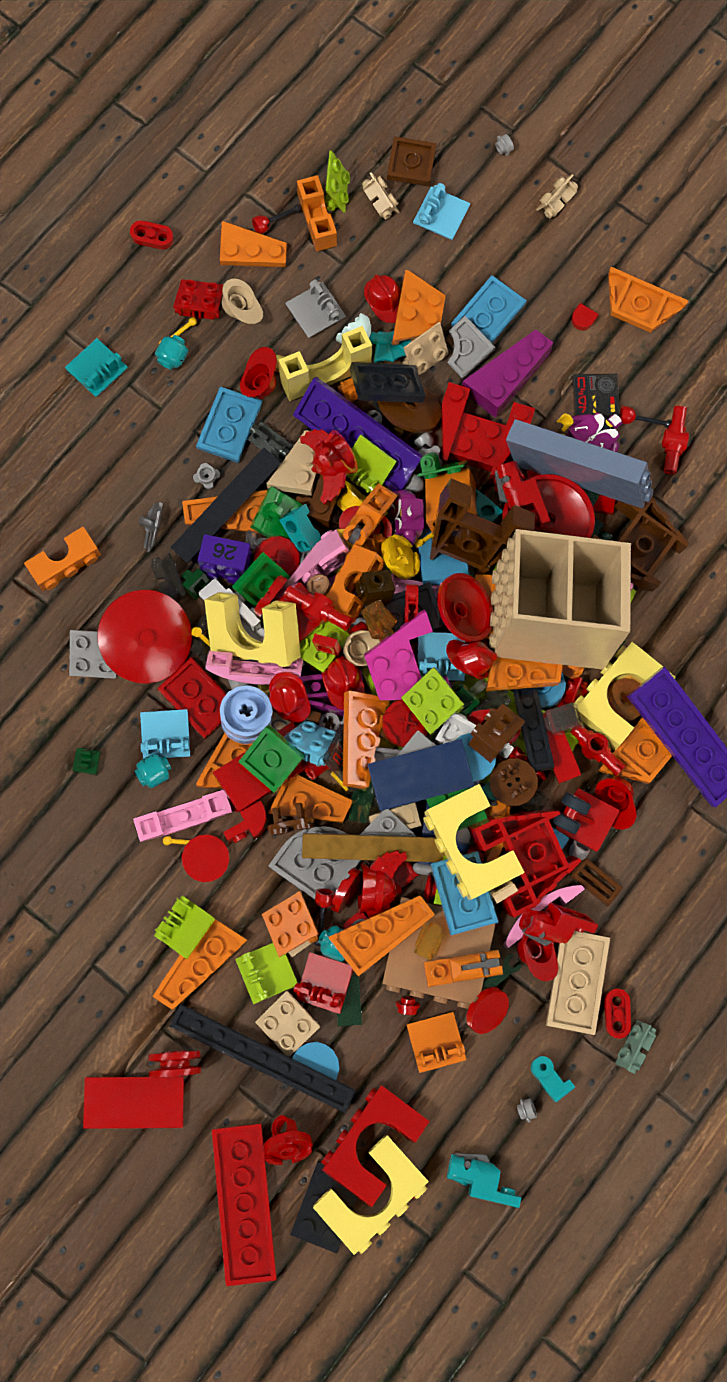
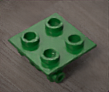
M429 452L421 458L422 471L417 475L418 477L424 476L425 479L437 477L441 474V471H447V474L457 473L463 469V466L468 461L465 460L440 466L438 455L434 452Z

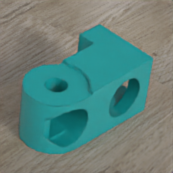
M476 489L477 516L499 525L502 522L503 511Z
M306 504L293 509L279 520L292 543L300 552L304 553L312 550L316 543L321 540L320 533L313 527L307 517L310 511Z
M539 1056L531 1062L532 1074L553 1102H558L575 1088L570 1079L561 1080L554 1071V1065L548 1057Z

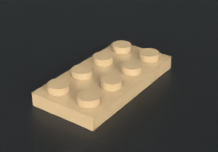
M574 931L567 943H559L557 953L558 973L552 983L546 1026L595 1035L610 943L609 937Z

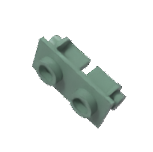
M636 1020L623 1048L618 1053L615 1064L633 1074L639 1071L646 1057L640 1050L643 1048L649 1051L656 1038V1029L652 1028L649 1024Z

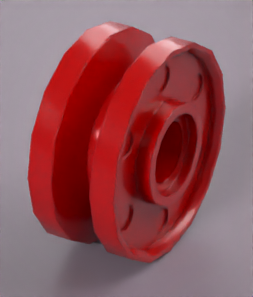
M182 1050L148 1054V1061L160 1063V1068L149 1071V1078H169L201 1074V1067L190 1065V1060L201 1057L200 1051Z

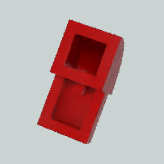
M261 801L241 811L240 814L244 821L223 832L229 843L234 841L237 844L247 838L246 834L251 832L254 840L263 833L267 824V814Z

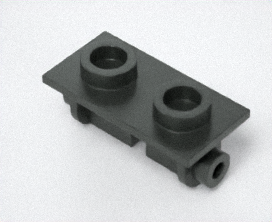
M260 422L258 426L254 424L250 428L249 432L252 434L248 440L261 450L265 447L282 463L293 448V445L263 422Z

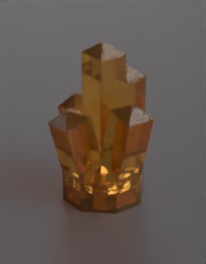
M381 600L371 603L361 611L372 639H380L382 641L394 633L392 627L396 625L397 619L386 609Z

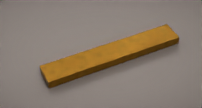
M302 834V858L375 860L378 855L382 856L387 851L390 853L398 850L399 853L406 851L407 860L405 861L439 862L446 855L444 852H439L434 841L437 837Z

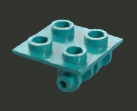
M96 338L65 369L89 392L97 397L128 367L121 361L122 358L118 353L111 352Z

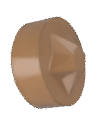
M321 574L313 576L307 583V590L313 595L315 592L326 596L332 587L328 578Z

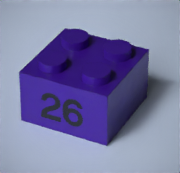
M204 534L198 557L200 570L205 573L208 579L217 580L218 578L227 579V582L235 584L251 566L252 552L250 544Z

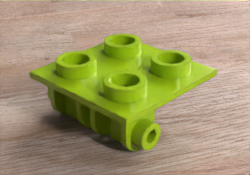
M330 150L325 206L329 211H334L335 208L339 207L345 213L346 204L348 203L347 188L350 183V174L332 150Z
M360 435L352 448L357 460L358 471L353 474H346V476L370 494L378 483L383 485L397 461Z
M324 622L300 642V658L322 673L326 671L336 656L317 651L312 642L314 634L337 639L341 649L344 646L345 640L350 635L330 622Z
M435 667L401 697L430 735L454 713H459L464 705Z
M182 895L180 899H176L177 901L171 908L173 912L168 910L170 916L168 918L163 917L166 922H161L159 927L155 929L156 933L154 936L185 959H188L215 918Z
M273 943L253 952L245 953L235 959L253 1004L293 988L297 983L286 954L279 957Z

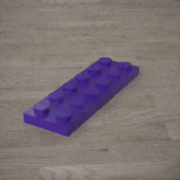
M318 377L312 379L293 416L312 430L322 429L328 434L332 430L338 431L348 442L351 449L358 437L362 435L397 461L384 482L393 491L405 489L423 457Z
M661 667L627 697L710 806L716 808L727 798V747L666 667Z

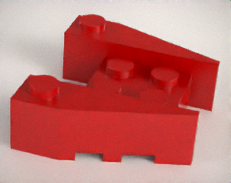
M449 382L441 407L442 466L447 465L448 460L456 462L467 460L468 463L466 465L491 472L488 484H492L496 468L507 463L512 458L506 438L514 420L531 424L535 408L514 402L506 425L464 413L470 388Z
M546 809L489 816L467 827L477 849L486 851L503 843L507 853L514 851L524 873L517 876L519 881L514 883L518 891L501 901L505 913L513 918L525 913L526 910L535 908L541 902V899L549 891H552L557 886V883L581 862L580 858L572 855L565 858L549 822L550 819L560 815V812L557 810Z

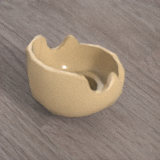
M355 631L345 640L343 653L346 659L355 666H367L364 654L381 641L379 636L372 631Z

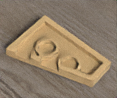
M299 438L267 482V488L272 486L279 491L312 496L318 473H314L311 470L313 466V449L308 445L301 444Z

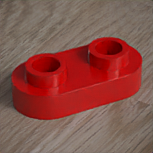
M140 220L134 222L130 227L131 239L136 244L164 250L171 247L174 242L172 230L165 225ZM140 233H144V234H145V235L142 236V237L138 236Z
M612 989L606 994L604 999L605 1029L611 1037L621 1039L626 1037L631 1030L630 997L622 989ZM614 997L620 999L618 1006H615L612 1002ZM616 1021L621 1024V1029L618 1031L613 1028V1024Z

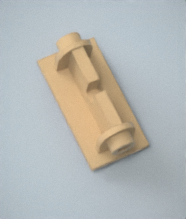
M372 172L369 173L373 179H367L362 183L363 191L371 202L379 198V200L373 203L379 216L388 219L391 217L392 211L399 214L400 212L396 207L398 202L392 193L388 195L385 188H387L384 180L381 176L377 178Z
M571 174L566 178L563 176L559 178L553 185L555 189L551 193L548 191L539 200L541 204L536 210L538 211L543 208L546 217H555L565 206L560 198L567 203L577 193L578 185L570 181L574 175Z

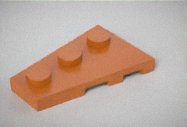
M222 221L220 265L286 267L287 243Z
M497 657L489 669L486 691L558 686L561 680L562 665Z
M297 775L281 786L268 814L273 815L272 808L277 807L280 808L281 816L293 817L297 815L295 803H302L306 818L313 817L314 820L343 823L353 800Z

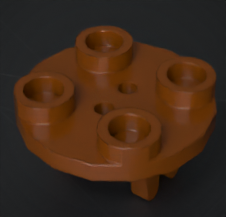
M507 759L500 762L493 769L490 776V788L493 796L500 803L508 807L520 806L529 802L534 797L538 789V778L535 770L527 762L520 759Z
M295 803L297 815L293 816L294 820L291 821L282 819L280 808L276 807L272 808L274 824L267 826V829L271 835L290 833L289 828L299 831L313 828L314 818L305 817L302 803Z

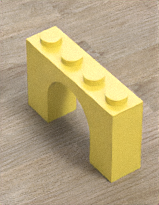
M360 326L343 333L342 346L339 351L320 363L306 365L300 351L279 359L280 381L289 401L304 396L312 379L318 377L327 385H331L351 376V362L371 363L372 344L364 327Z
M217 592L204 599L211 651L231 652L233 656L239 657L241 660L253 659L258 660L259 663H276L281 667L290 666L292 662L301 657L296 603L274 601L262 608L265 635L263 642L253 639L242 626L238 595Z
M633 642L627 648L623 645L615 654L617 658L615 663L608 662L600 672L604 676L599 681L596 678L587 687L589 693L585 698L581 695L573 704L575 710L571 714L589 731L592 730L594 733L604 735L608 740V746L614 751L621 745L634 727L610 707L607 700L609 684L619 680H626L640 686L663 667Z
M480 784L424 812L426 817L423 818L428 830H433L437 837L434 841L439 852H444L448 859L446 866L451 875L455 874L459 881L457 888L463 898L467 897L468 900H472L524 873L514 851H510L488 863L476 864L465 859L457 848L456 832L459 825L466 818L490 807Z
M385 1135L368 1151L371 1157L386 1172L391 1183L390 1198L382 1210L372 1215L357 1214L347 1207L332 1188L312 1205L315 1211L354 1255L358 1251L362 1254L372 1244L370 1239L376 1233L381 1235L389 1228L391 1224L388 1221L395 1214L399 1217L408 1209L409 1206L406 1203L413 1197L418 1199L427 1190L425 1185L429 1181L388 1135Z

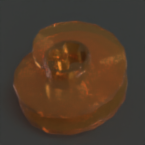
M622 678L607 688V700L613 711L629 722L641 714L630 700L623 704L621 699L627 697L641 684L633 679Z

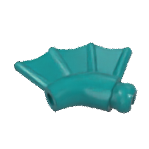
M394 331L371 332L369 340L371 344H376L374 362H394L398 358L406 356L404 347L411 342V339L400 341L398 345H392Z

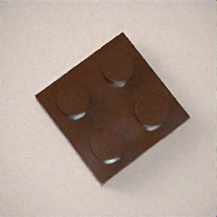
M394 136L387 180L429 186L437 143Z

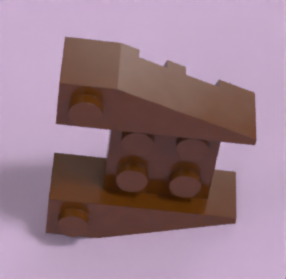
M451 478L440 493L431 540L430 559L433 560L439 552L474 566V577L475 574L483 575L489 571L490 566L498 562L499 559L502 560L503 549H507L508 538L513 537L516 529L534 531L535 513L514 505L500 525L467 512L471 506L472 487Z
M653 496L649 502H645L643 509L618 501L614 508L632 520L617 541L631 543L630 582L633 586L653 592L662 582L652 576V573L669 549L672 548L680 554L689 543L680 531L674 528L668 520L667 514L662 512L656 504ZM596 535L592 537L593 539H600Z

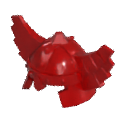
M313 429V431H307L305 436H300V443L308 445L314 451L311 470L323 476L324 485L320 500L325 505L328 500L332 502L336 495L339 496L341 489L345 486L346 474L356 473L358 471V464L348 442L338 431L332 430L328 434L322 429Z
M398 850L390 853L387 851L382 856L378 855L371 866L361 864V870H363L362 895L358 896L359 914L366 912L368 917L371 918L390 909V904L402 892L393 876L402 862L407 860L406 851L399 853Z

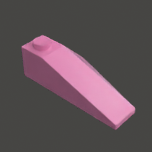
M330 530L321 536L322 540L316 543L274 601L280 599L290 585L294 587L298 583H302L307 588V583L313 576L318 574L328 576L344 564L346 555L351 551V548L339 531Z

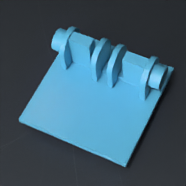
M438 183L434 187L431 186L413 223L453 240L470 203L446 193L445 186Z
M431 632L419 636L417 666L421 678L435 667L442 677L446 675L448 680L465 681V673L458 670L451 663L446 652V645L449 641L453 639L464 643L465 641L457 638L452 633Z
M188 709L140 712L141 752H143V759L153 753L158 754L160 758L164 756L166 758L190 756Z
M305 720L285 735L284 738L305 755L304 761L308 762L310 760V763L320 767L327 764L328 757L325 756L326 753L342 741L343 735Z

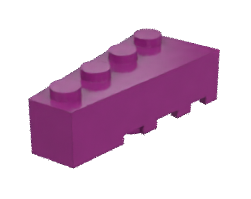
M534 330L463 380L462 386L470 388L469 398L496 418L549 356L553 342L539 331Z

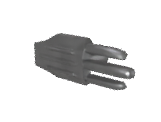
M161 502L154 503L153 507L148 511L147 517L141 516L138 520L139 525L145 526L144 549L147 548L148 553L155 544L156 534L160 527L163 506Z

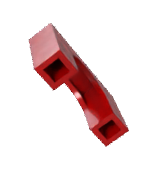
M382 1085L377 1090L374 1087L365 1098L368 1102L363 1110L358 1108L350 1121L353 1122V1125L349 1131L344 1129L336 1140L339 1145L335 1151L329 1150L321 1161L324 1165L321 1171L369 1207L375 1204L387 1185L360 1164L356 1154V1142L360 1133L369 1125L384 1124L393 1128L411 1143H416L430 1122Z

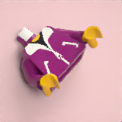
M565 413L556 421L564 425L561 429L563 432L570 428L566 436L618 452L619 443L617 440L620 435L616 429L622 424V421L616 414H613L606 420L600 413L570 416Z
M409 490L392 491L398 495L390 507L392 535L403 536L414 547L416 539L420 537L424 529L423 500L416 499V496Z

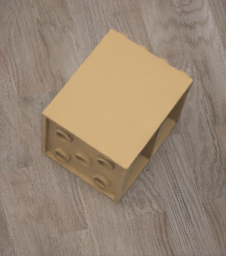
M516 529L513 537L508 538L507 549H503L502 560H498L497 570H493L492 584H495V591L491 595V605H494V612L491 613L490 626H494L493 634L490 635L489 648H493V652L499 658L604 669L630 633L631 543Z

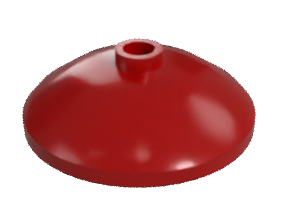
M455 573L445 578L438 590V610L443 623L453 635L465 642L482 640L489 634L492 628L490 626V617L493 609L487 592L470 575Z

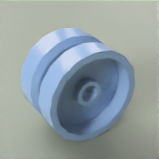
M248 685L236 687L226 694L220 706V719L222 729L227 737L237 743L251 744L266 726H271L273 711L267 695L260 689Z

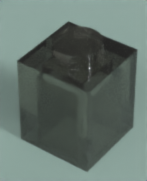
M573 702L546 711L547 718H544L548 732L552 731V734L556 736L584 728L578 705Z

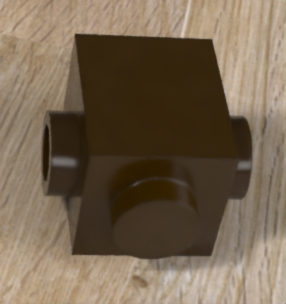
M389 570L363 572L359 582L356 583V593L358 597H361L363 605L388 603L395 592V586Z

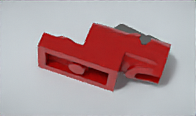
M516 461L498 466L495 470V479L499 500L507 503L510 509L514 505L526 510L531 508L530 512L535 513V523H537L538 528L547 527L550 523V518L535 478L526 480Z
M549 903L546 911L526 910L519 921V927L522 932L544 946L551 942L567 943L575 930L583 933L584 930L595 933L598 924L587 914L553 903Z

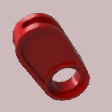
M406 584L405 623L411 621L418 614V585Z

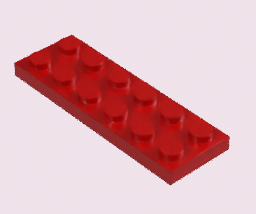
M262 1123L212 1129L226 1287L275 1281L277 1276L266 1163L262 1148L264 1145Z

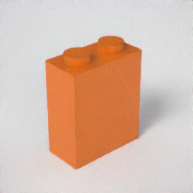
M469 468L462 469L457 473H444L434 478L425 479L426 523L432 534L440 493L451 478L472 487L471 506L467 512L477 516L476 481Z

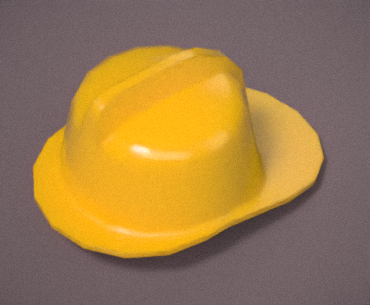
M346 480V488L337 500V506L342 511L349 507L360 506L366 499L365 495Z

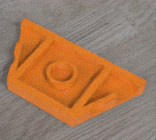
M610 267L608 272L610 315L652 333L683 310L688 303V300Z
M405 270L392 345H398L400 341L411 339L412 342L438 322L441 324L446 295L409 270Z
M224 733L199 777L196 786L199 788H222L214 777L213 772L247 751L253 743H237Z
M643 717L634 726V729L621 745L613 752L626 765L618 774L620 777L647 784L655 778L672 757ZM604 764L599 769L602 773L614 775Z

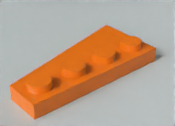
M267 490L255 491L221 529L259 533L250 528ZM217 497L182 501L185 524L191 526Z
M354 691L344 693L343 786L360 789L369 787L371 776L367 764L375 762L374 754L380 743L379 734L382 726V717L390 700H379L376 695Z
M418 896L328 938L357 976H360L435 916V914L423 898Z
M215 919L188 959L179 955L152 997L174 1010L248 940Z

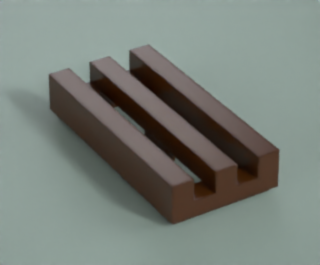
M587 858L581 861L570 875L572 879L582 885L607 907L623 889L621 885ZM586 865L587 867H589L598 876H600L603 880H605L608 884L615 888L614 892H612L599 880H597L594 876L587 872L584 869V866ZM578 874L584 875L610 897L607 899Z

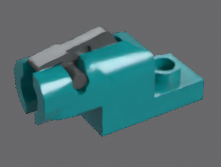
M451 1154L447 1179L454 1180L464 1186L470 1184L468 1194L471 1197L520 1208L521 1197L516 1194L515 1189L501 1186V1191L497 1190L501 1171L493 1163L489 1162L487 1155Z

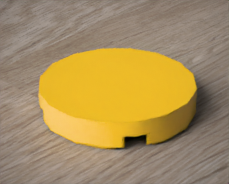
M396 534L383 541L381 547L382 557L386 566L394 575L404 580L411 579L420 570L419 556L417 552L413 553L411 549L413 546L406 538Z

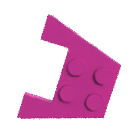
M425 610L420 611L415 618L403 624L399 630L391 636H387L364 654L379 700H401V697L421 679L409 640L433 632ZM446 675L443 676L444 680L450 686L448 677Z

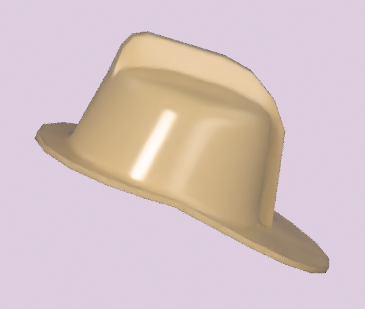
M239 279L227 280L222 290V307L229 316L244 323H259L263 318V311L250 286Z

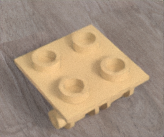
M440 322L404 347L406 357L403 365H416L419 375L449 354Z
M288 991L255 1022L277 1047L289 1057L321 1027Z

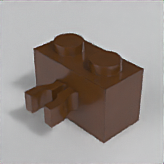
M320 475L312 496L308 495L309 497L305 498L297 496L296 501L302 505L310 504V512L307 514V517L312 525L329 530L337 508V500L340 498L343 488L339 496L336 495L332 502L328 500L324 505L320 500L324 485L323 476Z
M503 703L497 710L492 708L484 718L486 722L483 725L478 723L470 733L473 738L468 745L490 763L525 723L522 718Z

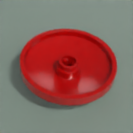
M553 474L537 475L526 479L535 478L550 518V523L547 527L539 529L537 523H535L534 531L591 538L595 525L594 510L589 497L579 485L570 479ZM505 503L503 508L502 521L511 510L507 503Z
M136 590L121 595L106 608L98 625L97 643L103 660L114 673L131 682L154 683L170 677L183 665L191 648L192 631L186 613L171 597L158 591Z

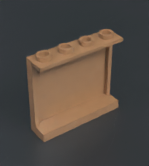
M401 897L400 904L411 899ZM427 903L435 916L389 952L382 984L387 985L386 990L400 993L401 989L410 991V996L424 999L426 994L434 996L433 1001L448 1004V1000L458 1002L457 1007L468 1009L472 1001L475 1003L479 999L477 995L482 990L484 978L427 987L424 962L490 951L495 923L450 936L442 906Z

